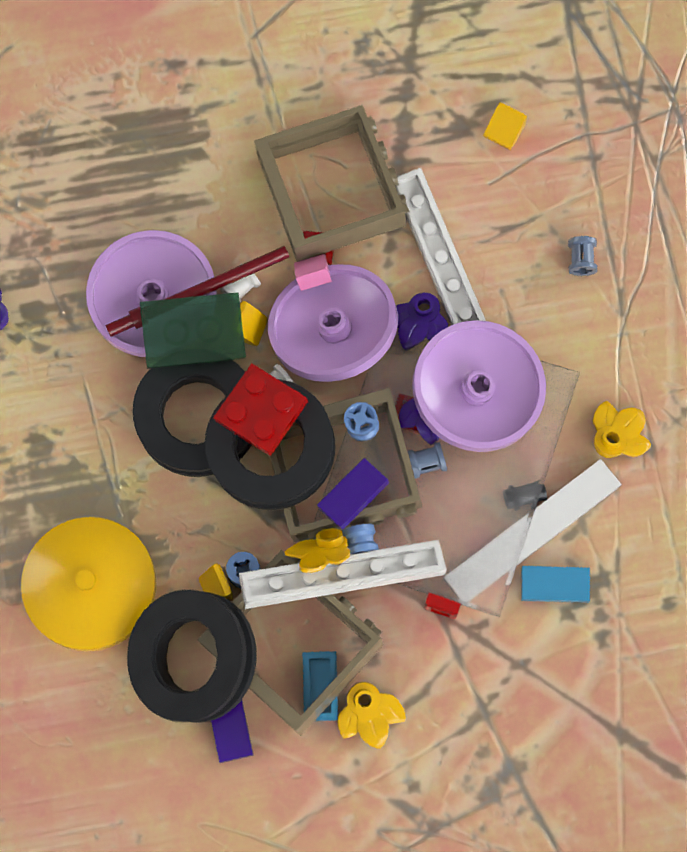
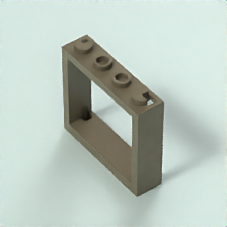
M363 105L254 140L257 157L297 262L406 226L405 214L409 213V209L406 204L405 195H398L396 186L399 185L397 175L393 167L388 169L385 160L388 159L385 145L383 141L377 142L374 135L377 133L374 119L372 120L371 116L367 117ZM358 132L389 211L304 238L275 159Z
M390 388L323 406L331 426L343 424L347 408L358 402L371 405L375 409L376 414L387 413L409 494L408 497L364 508L344 529L359 524H373L376 526L383 523L386 517L397 515L398 518H404L417 513L416 509L423 508ZM294 422L282 440L303 435L301 427ZM279 444L270 456L275 475L286 472ZM295 505L283 509L289 534L294 542L316 539V534L324 529H340L329 518L300 526Z
M281 550L264 569L300 563L301 559L286 556L285 552ZM242 592L232 602L244 615L252 609H245ZM332 594L315 598L367 644L302 715L296 712L255 673L249 687L253 693L300 736L384 645L381 637H379L382 632L368 618L364 622L361 621L354 614L357 609L343 596L339 600ZM207 629L198 638V641L217 658L215 639L210 630Z

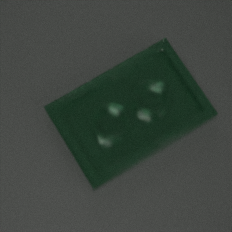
M239 292L139 303L147 369L246 358Z

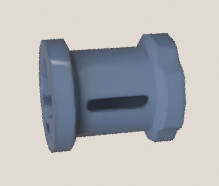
M577 236L568 240L572 264L568 267L570 274L588 276L597 273L598 266L594 264V248L597 246L596 238Z
M440 442L435 443L434 447L420 451L408 450L415 479L420 478L421 474L439 469L442 472L447 471Z

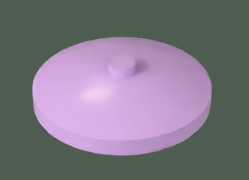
M158 230L132 233L120 238L107 247L94 263L86 288L89 314L99 333L115 348L138 357L154 358L168 356L190 346L206 330L215 312L217 290L147 321V325L138 329L133 327L110 337L105 325L129 315L128 311L139 306L143 309L213 278L214 273L210 263L200 249L179 235Z
M345 264L328 265L332 282L301 291L295 279L279 294L270 311L268 335L277 358L292 373L313 381H340L354 377L371 368L388 351L398 327L397 307L393 295L385 282L364 268Z
M465 321L440 331L424 347L413 373L412 388L414 401L425 424L445 442L468 451L488 452L512 445L532 428L545 402V374L533 348L513 330L489 321Z

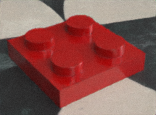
M251 363L213 418L223 427L271 456L308 403V399Z

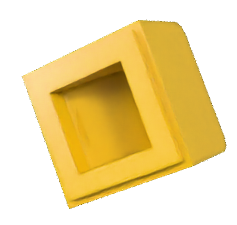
M500 102L483 137L511 150L526 125L527 115Z
M242 300L230 329L235 340L252 346H258L268 319L251 304Z
M213 564L199 577L203 592L214 593L228 600L233 599V593L220 564Z

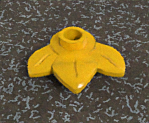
M608 401L598 406L592 421L597 430L594 436V446L599 455L605 458H613L621 454L638 457L650 448V441L640 434L645 425V415L642 410L630 407L618 412ZM607 438L612 439L615 443H610Z
M336 528L321 530L316 534V539L300 541L284 551L286 556L301 559L299 569L303 573L318 572L329 563L341 564L350 556V549L347 548V538L343 536L340 529Z
M358 682L349 689L347 705L339 713L337 724L340 734L344 739L359 733L368 745L380 749L388 737V724L403 722L406 720L403 706L394 695L380 693L369 682ZM368 694L370 695V702L364 706L358 703L359 696Z

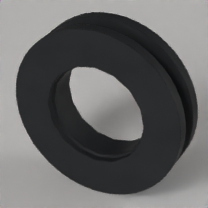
M189 349L170 354L161 359L144 375L134 396L133 421L137 435L145 450L159 465L183 476L203 477L214 475L206 458L205 442L192 444L175 438L165 427L163 415L165 405L173 392L187 384L196 382L211 384L221 390L226 397L232 392L245 373L235 361L211 350ZM241 437L238 438L237 447L239 459L243 458L252 446V444Z
M286 380L280 381L308 399V403L295 420L301 427L304 435L303 451L297 463L286 472L274 476L258 475L247 470L240 462L237 453L239 436L217 423L213 418L229 394L214 410L206 429L205 452L212 473L230 496L240 503L257 509L278 510L303 502L322 486L334 462L335 436L324 407L308 390Z
M196 590L173 591L152 602L135 623L127 651L128 673L137 696L154 714L174 722H207L220 718L230 712L247 693L253 680L257 660L253 630L242 611L223 596ZM198 621L210 630L215 639L217 660L215 670L208 682L198 690L189 692L181 689L174 683L168 672L166 656L169 642L175 632L185 623Z

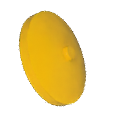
M98 517L72 519L57 525L44 534L29 553L21 578L23 604L36 628L56 644L77 651L107 649L129 638L140 615L154 602L156 593L154 564L141 540L125 526L112 520Z

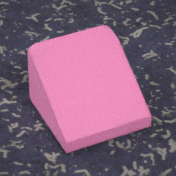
M325 254L294 263L295 276L301 291L332 282Z

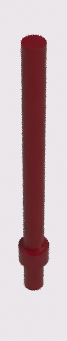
M282 246L143 309L140 306L128 311L129 315L105 326L110 337L133 327L136 329L147 325V321L290 258L286 247Z

